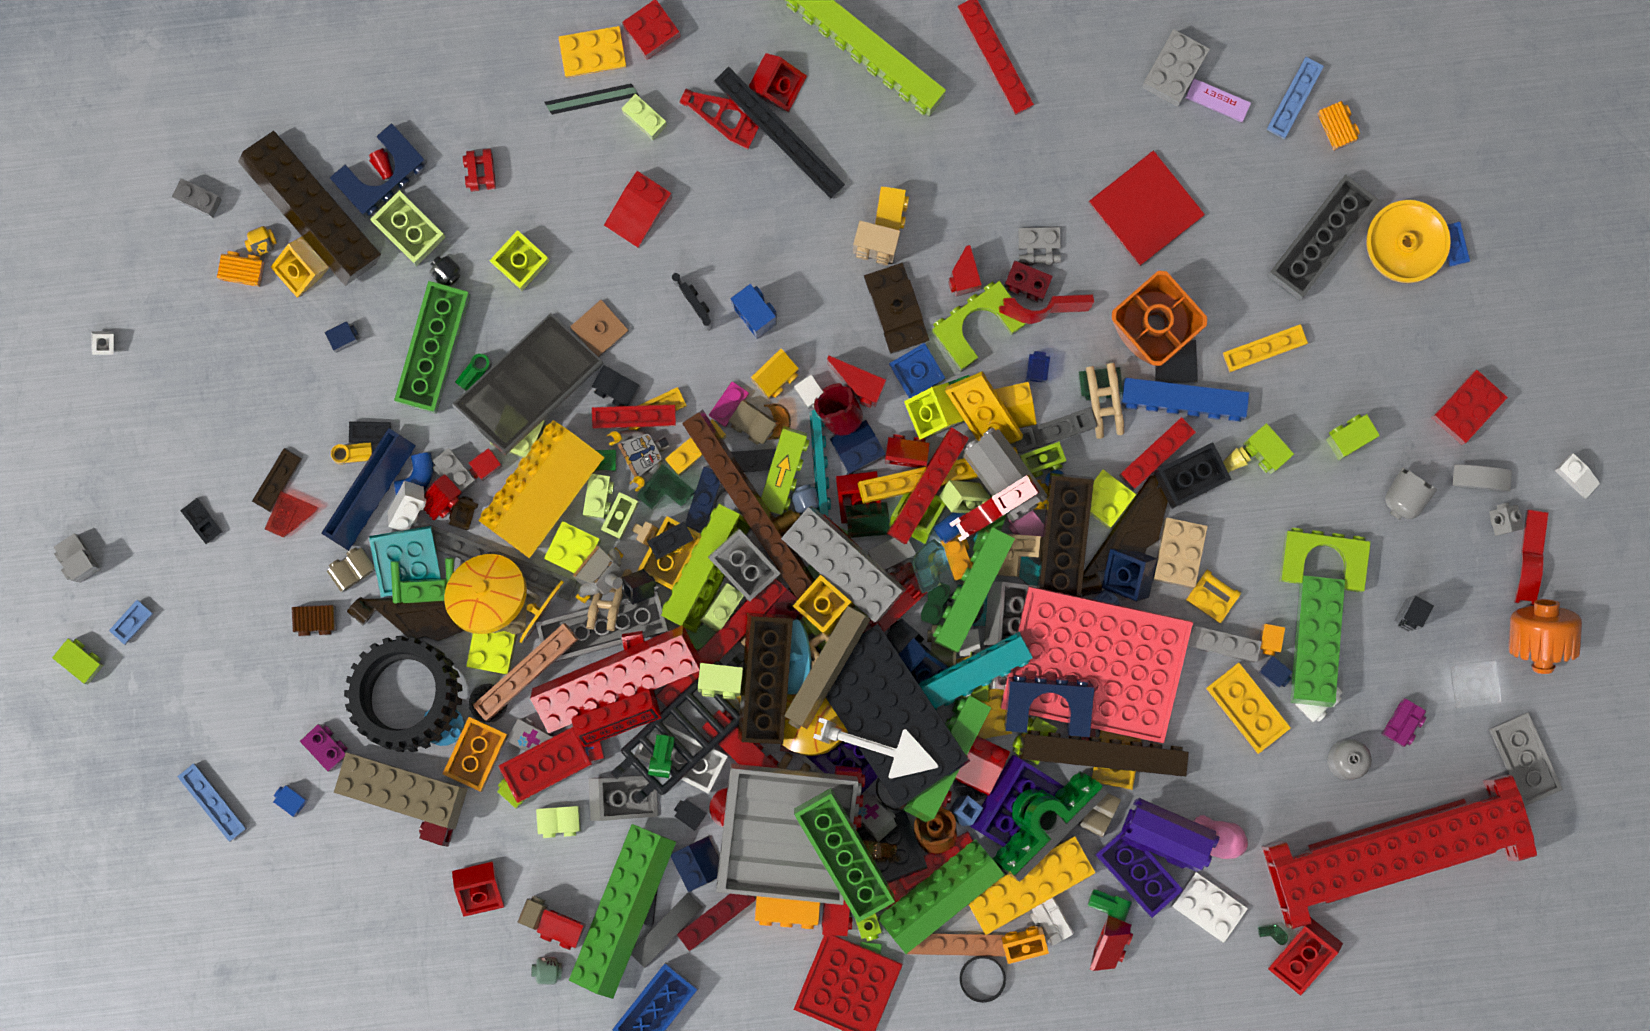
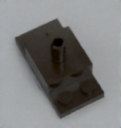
M903 262L863 276L890 354L930 341Z

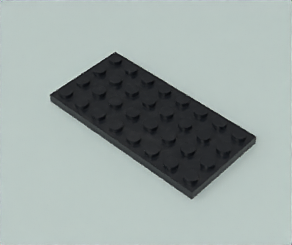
M876 624L863 633L828 692L826 699L849 734L896 749L902 732L906 729L939 765L936 769L891 779L889 778V773L894 757L858 746L901 810L966 765L970 760L880 625Z

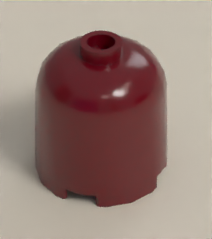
M841 383L831 384L823 388V393L819 398H815L814 408L825 426L835 435L844 436L855 432L862 423L863 412L851 388L842 386Z

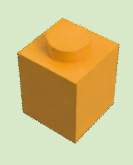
M1269 624L1262 625L1259 640L1262 642L1260 650H1263L1262 654L1275 656V652H1281L1285 627Z

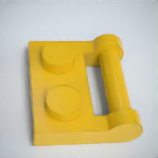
M1207 569L1186 598V601L1220 624L1241 595V592L1230 588L1214 577L1212 572ZM1206 581L1229 596L1230 599L1227 602L1203 585Z

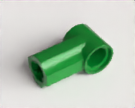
M479 353L474 355L455 383L467 391L491 368V359L485 354ZM481 357L486 359V366L483 369H479L476 366V361Z
M656 735L648 775L669 779L674 737Z
M1093 889L1087 906L1125 922L1132 902Z

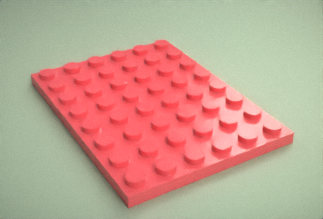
M1028 586L1018 632L1020 631L1033 658L1030 659L1027 665L1011 669V672L1007 675L1000 708L1006 710L1008 678H1014V675L1027 676L1026 679H1035L1036 676L1047 677V680L1056 681V678L1069 679L1068 682H1077L1078 679L1089 680V683H1092L1094 686L1091 728L1164 744L1193 622ZM1045 693L1033 700L1028 715L1068 723L1069 705L1062 696L1055 693Z

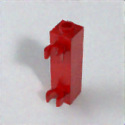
M914 576L903 586L906 591L881 620L874 622L870 619L863 633L876 624H879L884 632L887 631L924 597L929 590Z

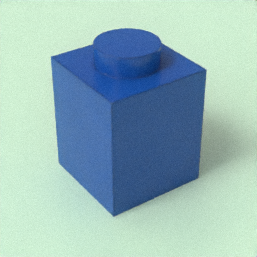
M285 785L284 788L280 786L275 792L274 797L276 799L273 803L292 817H296L308 799L289 785Z

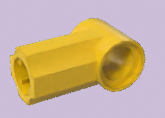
M371 442L350 445L338 444L331 450V457L338 465L366 462L372 455ZM338 450L346 451V457L338 460L335 458V453Z

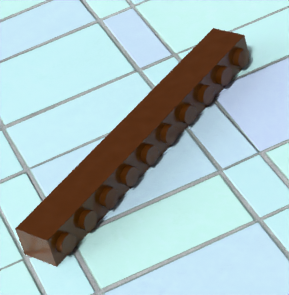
M702 409L682 423L798 599L813 584L815 579L798 553L781 539L785 535Z

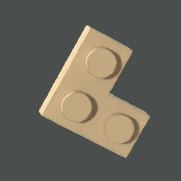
M1007 534L1015 538L997 575L1019 577L1021 556L1041 558L1043 537Z

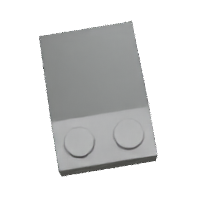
M740 529L708 556L749 602L781 574L768 557Z
M642 775L620 776L618 779L615 777L588 778L590 820L607 821L658 817L656 790L640 804L634 799V796L649 783Z

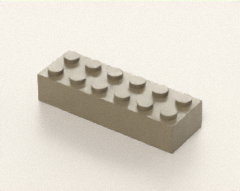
M346 752L333 793L442 827L456 829L468 789Z

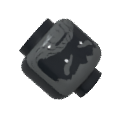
M438 256L430 264L432 266L430 275L438 284L450 287L461 277L459 274L460 267L449 256L443 258Z

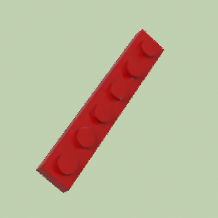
M968 0L958 5L957 8L1014 114L1017 115L1033 107L1034 104L978 0Z
M953 427L949 428L887 534L901 543L907 544L967 443L968 437Z

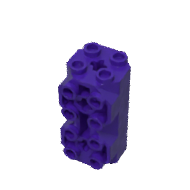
M1138 798L1134 801L1133 805L1136 808L1135 810H1129L1121 831L1124 834L1121 835L1120 839L1127 841L1130 846L1143 852L1150 851L1164 857L1167 862L1182 869L1187 867L1198 872L1203 870L1204 867L1209 866L1212 860L1210 853L1212 848L1217 846L1220 836L1216 835L1215 830L1144 799Z

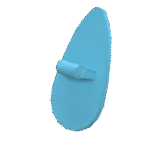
M794 620L792 626L787 694L792 695L798 693L811 670L808 635L800 620Z

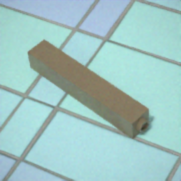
M847 606L784 715L790 719L788 722L790 725L797 729H800L801 726L808 729L870 622L867 616Z

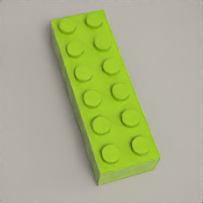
M721 504L714 508L708 526L702 530L698 545L694 546L689 562L682 569L681 578L672 588V595L669 601H666L663 605L661 616L680 626L683 625L684 628L694 633L697 632L701 624L700 619L712 603L725 578V575L708 556L738 529L747 535L750 526L741 514Z

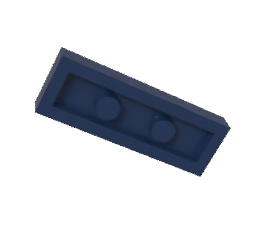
M703 467L685 521L687 527L701 532L707 525L713 502L721 483L710 468Z

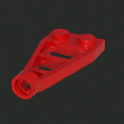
M685 89L680 99V104L689 107L727 140L749 150L759 128L732 100ZM694 97V101L690 103L691 98ZM705 102H711L720 106L716 117H711L702 110ZM725 110H734L741 114V118L734 129L728 128L721 121V116Z

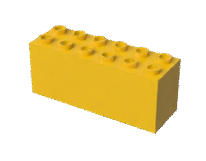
M552 420L551 423L546 425L540 438L532 444L531 450L526 457L520 460L514 473L508 476L503 488L494 495L491 504L482 511L478 521L530 558L604 457L571 431Z

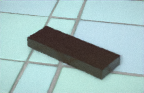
M284 448L252 502L271 512L301 463L302 458Z

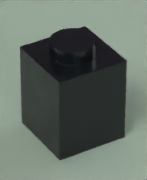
M644 569L622 577V594L632 605L654 597L655 579Z
M688 799L684 802L680 800L674 809L677 812L675 817L694 831L707 815L705 811Z

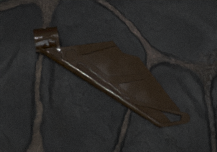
M1155 475L1149 476L1085 568L1081 590L1082 597L1102 592L1098 572L1106 570L1111 548L1146 553L1147 548L1159 540L1168 501L1161 487L1157 489L1158 481Z
M360 596L347 610V613L362 626L378 611L408 638L410 636L417 639L428 637L440 641L465 631L451 619L447 613L445 601L393 603V598L363 599Z

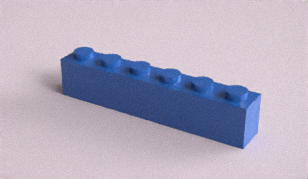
M1124 378L1121 405H1125L1126 409L1137 410L1138 407H1146V411L1158 412V409L1167 410V414L1179 415V412H1187V416L1199 417L1200 414L1208 415L1209 419L1220 420L1221 416L1229 417L1228 421L1241 422V419L1247 417L1249 392Z

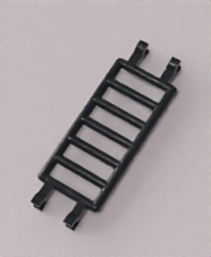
M739 652L726 666L738 667L744 662V655ZM720 661L713 663L714 665H723ZM699 677L660 712V719L648 723L621 749V753L626 759L613 769L611 774L618 779L631 765L638 770L649 782L634 796V799L639 804L654 790L660 795H665L739 726L740 713L727 699L723 698V695L715 694L714 698L733 718L725 727L694 696L693 693L698 689ZM688 700L718 732L710 741L678 709L684 701ZM670 714L703 747L694 756L662 723ZM655 728L662 735L674 737L673 747L687 761L679 770L671 765L670 775L672 777L663 785L655 776L648 775V769L631 752L641 743L653 756L655 745L647 736Z

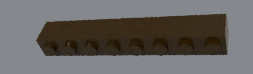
M1028 730V734L1021 733L1019 759L1187 776L1189 752L1183 751L1181 746L1171 745L1170 749H1162V744L1150 743V747H1143V742L1130 741V745L1122 744V740L1110 739L1109 743L1101 742L1102 738L1089 737L1088 741L1081 740V736L1061 738V733L1048 732V736H1042L1040 731Z

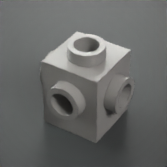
M1509 503L1497 505V510L1489 512L1495 536L1524 529L1518 505L1509 506Z

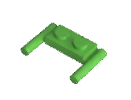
M445 558L446 579L400 581L399 561H391L393 603L444 601L447 583L454 573V558Z

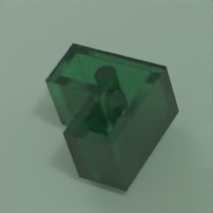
M662 464L636 497L652 511L655 510L666 495L683 508L695 494V490Z

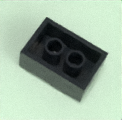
M1213 442L1153 472L1171 509L1232 480Z

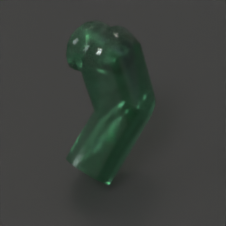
M1278 925L1258 927L1259 938L1271 936L1279 945H1285L1288 942L1287 933Z

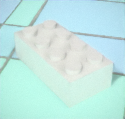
M664 724L693 756L703 748L695 739ZM656 728L647 736L654 745L656 735H662ZM640 743L634 755L650 764L652 754ZM673 747L671 755L672 765L679 770L687 761ZM713 749L681 780L710 794L728 756Z

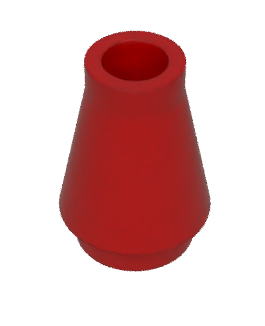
M384 148L369 154V162L383 180L393 175L388 152H385Z

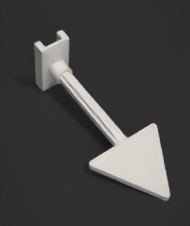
M819 718L818 722L823 723L824 726L821 728V735L814 734L813 738L828 744L831 743V740H841L894 757L889 773V778L891 779L939 767L906 729L903 730L899 745L895 749L841 732V729L835 728V723Z

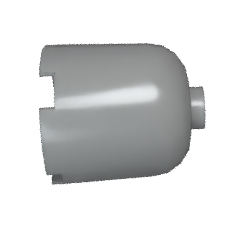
M1402 467L1385 496V502L1391 509L1390 514L1399 520L1402 517L1414 519L1420 515L1437 491V488Z
M1344 739L1331 747L1328 753L1327 764L1335 777L1351 781L1361 778L1368 772L1371 767L1372 757L1370 750L1365 744L1357 740Z

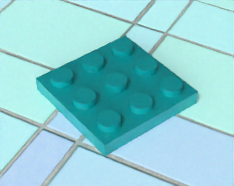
M431 526L369 536L381 597L392 596L391 561H399L400 581L442 579Z

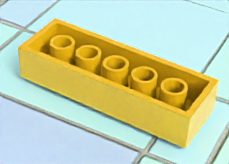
M1072 836L1056 845L1020 882L1005 874L968 905L984 934L987 935L1095 874V871L1076 837Z

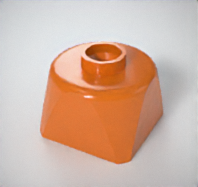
M1157 271L1112 310L1113 324L1124 344L1137 357L1156 366H1161L1174 357L1207 326V316L1167 271ZM1152 315L1162 317L1165 323L1164 329H1153L1148 323V318Z

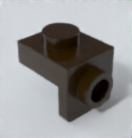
M462 496L458 498L460 501L451 509L447 524L467 531L469 530L474 510L478 508V503L473 502L474 500L470 497Z

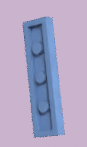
M1305 57L1268 125L1267 131L1282 139L1286 138L1324 67L1323 65Z
M195 763L177 776L229 842L247 829Z

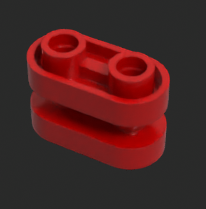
M483 149L482 156H476L475 150L466 151V155H463L464 168L468 169V176H465L466 188H470L471 192L480 191L479 185L486 184L487 190L496 189L492 149ZM477 164H484L485 176H478Z

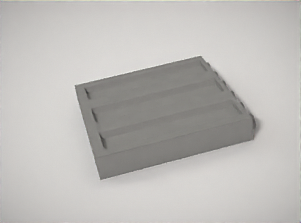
M731 764L716 884L717 892L843 905L844 898L796 819L794 808L832 788L853 824L854 816L858 817L859 804H856V797L861 795V783H858V778L846 775Z

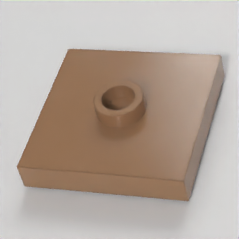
M602 300L570 326L597 357H600L629 331Z

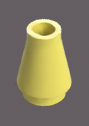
M1242 446L1239 449L1236 448L1223 463L1229 473L1248 465L1251 458Z

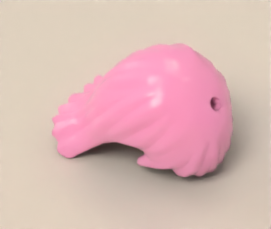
M1200 815L1194 820L1196 823L1215 830L1216 835L1220 836L1217 846L1212 848L1211 856L1221 859H1234L1246 852L1248 840L1244 830L1239 825L1225 821H1214L1205 815Z

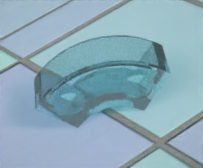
M936 539L931 540L920 548L912 562L917 583L922 593L930 592L940 586V575L950 568L945 549Z

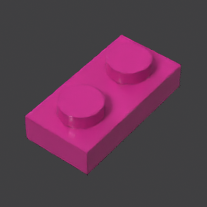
M731 382L708 416L726 428L729 419L749 393L734 382Z

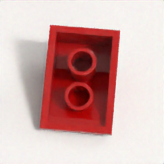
M636 171L604 226L639 248L672 199V193L639 171Z
M828 355V366L846 387L851 388L856 399L860 401L859 404L867 408H871V406L876 407L886 385V379Z
M1311 918V924L1302 926L1268 967V970L1301 996L1339 953L1343 942Z

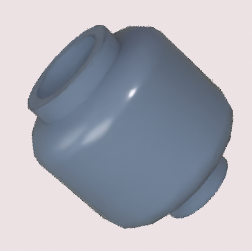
M808 484L795 488L792 500L796 512L804 513L811 506L816 509L819 508L818 491L815 487H811Z

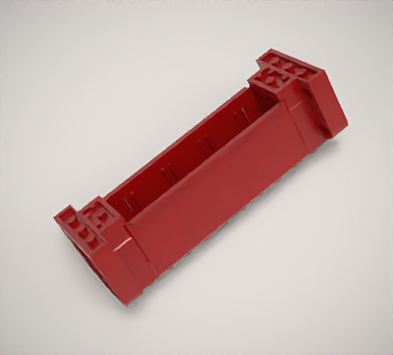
M1499 775L1483 780L1488 798L1466 802L1464 798L1310 844L1308 845V850L1297 855H1291L1289 846L1284 841L1261 846L1285 926L1295 929L1311 924L1308 906L1322 902L1327 904L1496 853L1497 850L1502 848L1505 849L1508 861L1519 862L1536 857L1537 851L1534 835L1521 794L1513 776Z

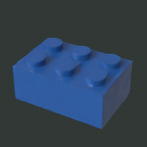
M749 284L730 298L733 309L755 338L758 339L777 325V314L770 302L767 304L764 302V294L758 286L753 287Z

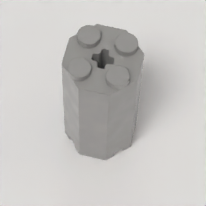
M992 427L983 434L984 436L979 442L975 439L966 446L963 457L992 496L1026 475H1030L1040 493L1006 513L1010 521L1014 523L1017 519H1021L1038 506L1037 503L1045 501L1048 495L999 429L995 430Z

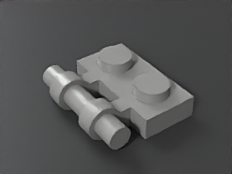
M1060 227L1018 229L1019 250H1027V255H1019L1020 263H1027V265H1034V263H1046V265L1061 263L1060 254L1052 255V249H1060ZM1045 249L1046 255H1034V250Z

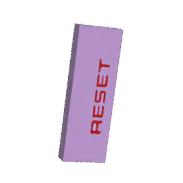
M1195 78L1186 95V99L1241 123L1251 104L1246 100Z

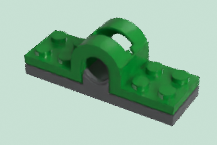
M1081 771L1073 775L1070 781L1056 792L1055 796L1042 789L1024 791L1017 797L1012 809V819L1021 830L1014 834L1011 840L1004 847L1000 848L992 859L1002 871L1020 882L1108 792L1097 780ZM1029 802H1031V803L1029 804V806L1027 807V809H1026V811H1025V815H1024V809H1025L1026 805H1027Z

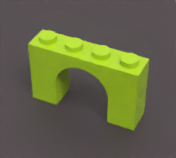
M992 281L983 288L985 292L979 296L977 293L966 300L968 304L964 307L957 306L950 312V317L946 320L942 317L933 324L932 333L960 371H963L978 360V356L967 343L962 332L963 322L971 313L981 310L993 313L998 317L1010 335H1013L1028 324L1019 322L999 312L998 307L1005 306L1003 298H1012L1000 281L996 284Z
M1291 528V531L1285 532L1279 582L1301 584L1307 554L1314 547L1328 546L1335 549L1343 560L1342 580H1345L1344 590L1362 593L1365 591L1371 542L1365 541V537L1360 536L1346 539L1344 534L1332 533L1331 537L1324 536L1322 531L1312 530L1311 534L1303 533V529Z

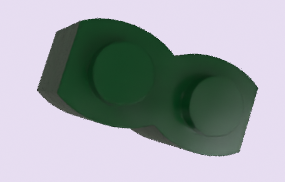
M938 581L932 583L928 592V601L921 611L922 622L931 625L938 624L943 614V605L950 594L949 585Z

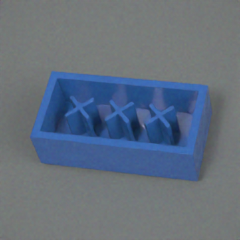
M665 962L612 1031H665L698 988Z

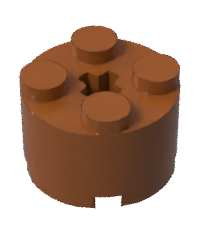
M940 806L935 818L927 822L919 818L915 819L914 830L916 839L925 852L943 853L955 845L958 835L954 815L947 809Z

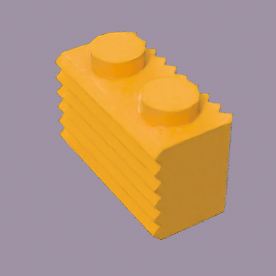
M1340 101L1319 110L1317 115L1334 151L1359 139L1360 131L1356 123L1352 124L1349 118L1351 111L1347 104L1344 105Z
M227 251V254H221L217 274L219 280L260 287L265 263L260 260L259 256L248 255L247 258L239 257L240 253Z

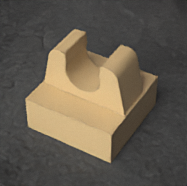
M645 521L643 527L635 523L631 531L638 534L637 541L650 547L647 541L654 538L659 529Z

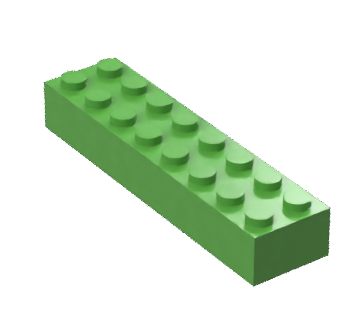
M631 824L568 981L595 994L611 999L614 998L676 841Z

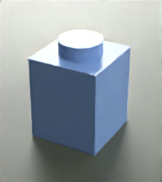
M967 795L957 797L949 811L961 826L973 825L983 807Z

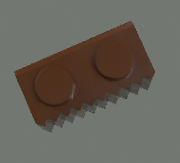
M335 605L292 607V629L294 633H298V636H311V632H319V635H332L331 631H337Z

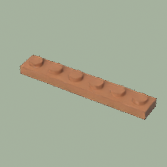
M563 623L474 703V708L485 721H489L578 641L577 636L566 623Z
M932 933L907 954L1006 956L1002 943V937L1005 935Z

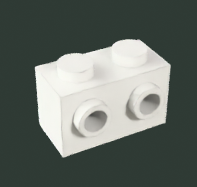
M404 480L388 510V527L403 531L409 530L411 526L416 524L418 513L424 509L426 504L423 486Z

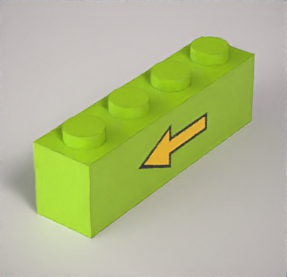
M783 426L761 495V499L769 511L780 515L783 514V510L788 511L791 499L788 498L789 491H794L797 483V479L794 478L796 470H801L803 459H800L802 451H807L810 441L806 439L807 433Z

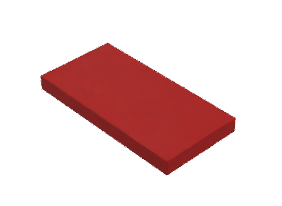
M571 727L498 765L516 802L519 803L592 765V762L583 745L575 737L574 729Z

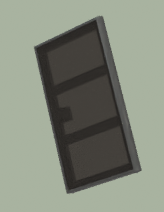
M550 313L453 403V407L498 450L507 455L604 363Z

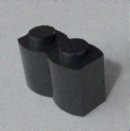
M603 365L591 387L595 389L594 394L603 399L606 396L613 399L612 404L619 407L630 406L641 386Z

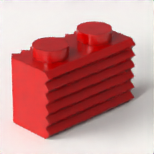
M446 474L434 481L424 494V498H426L424 511H426V514H429V517H432V520H436L439 517L445 518L452 511L451 508L460 501L458 497L462 492Z

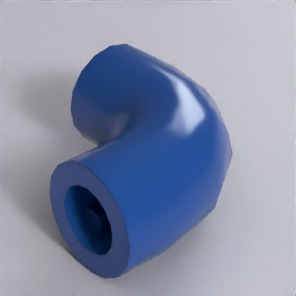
M431 452L411 456L412 474L406 479L394 481L396 495L404 480L423 486L424 490L429 486L433 476Z
M951 513L933 527L937 536L945 544L961 533L956 525L951 527L949 523L966 513Z

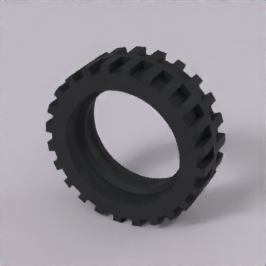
M396 636V640L387 637L382 639V645L373 643L370 645L372 650L369 653L363 651L359 655L362 659L358 665L352 664L351 669L354 670L352 677L347 676L346 682L350 686L349 690H344V697L349 699V703L345 704L346 711L352 713V716L349 718L351 723L358 726L357 731L366 736L368 740L389 750L392 749L404 753V750L416 752L418 747L425 749L431 747L430 741L434 739L439 742L443 738L441 733L444 730L448 732L451 730L452 726L449 723L452 718L457 719L459 713L455 712L457 705H462V699L458 697V692L463 691L462 685L457 682V678L460 675L457 670L453 669L454 663L445 657L441 650L411 636L409 638ZM404 659L415 660L425 665L434 677L436 690L432 707L419 723L410 728L394 729L388 727L374 714L372 707L374 685L380 674L391 664Z

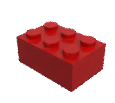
M1476 369L1431 418L1459 444L1464 445L1508 397Z

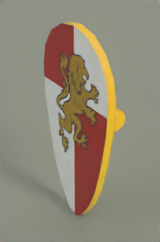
M562 580L541 608L536 603L527 605V610L534 613L535 617L520 638V643L523 644L536 628V623L541 621L564 584Z

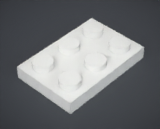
M1197 872L1194 873L1172 905L1177 911L1223 943L1248 909Z

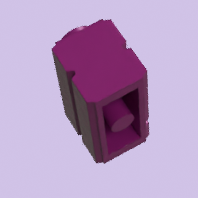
M1403 698L1381 735L1401 747L1410 746L1416 737L1413 733L1417 726L1421 728L1427 718L1424 716L1426 710Z

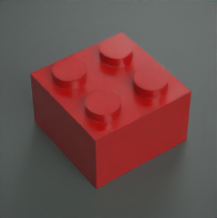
M657 0L651 1L622 22L624 29L646 60L680 38L679 30Z

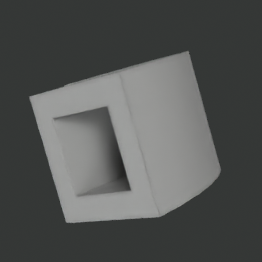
M1454 465L1453 486L1510 491L1512 471L1484 466Z

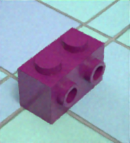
M317 724L300 742L327 772H331L344 760L348 748L341 740L336 741L332 737L334 733L326 724L324 726Z

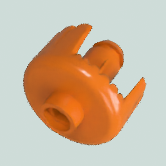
M1550 599L1534 601V606L1519 608L1511 614L1509 653L1518 658L1520 652L1521 659L1528 660L1531 652V660L1534 662L1531 664L1534 672L1540 674L1553 673L1556 668L1553 663L1561 662L1563 652L1565 662L1569 661L1570 657L1572 660L1579 657L1582 619L1577 613L1560 608V602Z

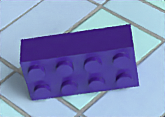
M1120 831L1094 855L1147 915L1153 918L1180 894L1183 889L1149 851L1143 852L1130 846L1127 841L1120 839L1121 835L1124 834Z

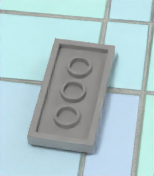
M1529 713L1489 729L1508 774L1512 775L1516 782L1524 806L1563 790Z

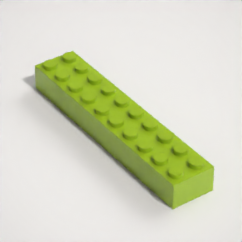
M784 0L787 2L786 6L794 13L798 11L803 15L802 19L807 24L817 26L819 28L818 32L827 39L828 37L832 38L837 48L841 51L847 50L851 54L850 57L856 63L860 64L862 62L867 66L866 70L872 76L876 77L878 75L882 78V83L887 88L897 90L899 92L898 96L907 103L909 101L915 105V110L921 115L927 114L930 117L945 98L946 89L834 0Z

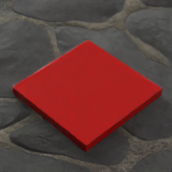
M1154 150L1088 201L1139 266L1205 215Z
M824 935L793 1010L842 1031H876L903 964L838 936Z

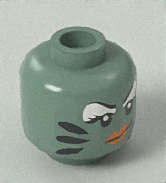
M539 957L536 960V964L531 965V977H535L537 984L554 985L558 980H561L562 963H558L557 958Z

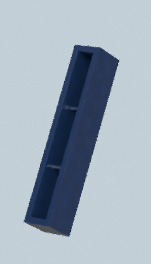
M388 428L321 534L349 551L362 529L367 525L369 518L377 509L385 493L390 489L401 468L411 456L416 445Z

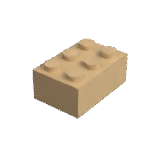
M859 220L853 243V254H856V258L868 260V258L876 259V263L888 266V263L893 264L900 231Z
M1165 518L1153 581L1195 588L1208 526Z

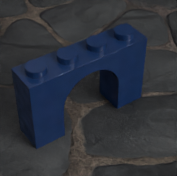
M392 123L376 136L391 153L395 161L394 173L386 183L379 186L366 185L346 165H343L330 177L332 182L364 217L375 214L379 209L378 206L383 201L385 203L394 196L393 192L398 188H404L410 182L409 178L414 174H420L425 169L424 165L427 163Z
M1014 675V678H1008L1004 723L1006 731L1027 733L1029 708L1033 700L1045 693H1055L1062 696L1069 705L1068 735L1090 737L1094 686L1092 683H1089V680L1078 679L1077 682H1068L1069 679L1056 678V681L1047 680L1048 678L1043 676H1036L1035 679H1026L1027 676Z

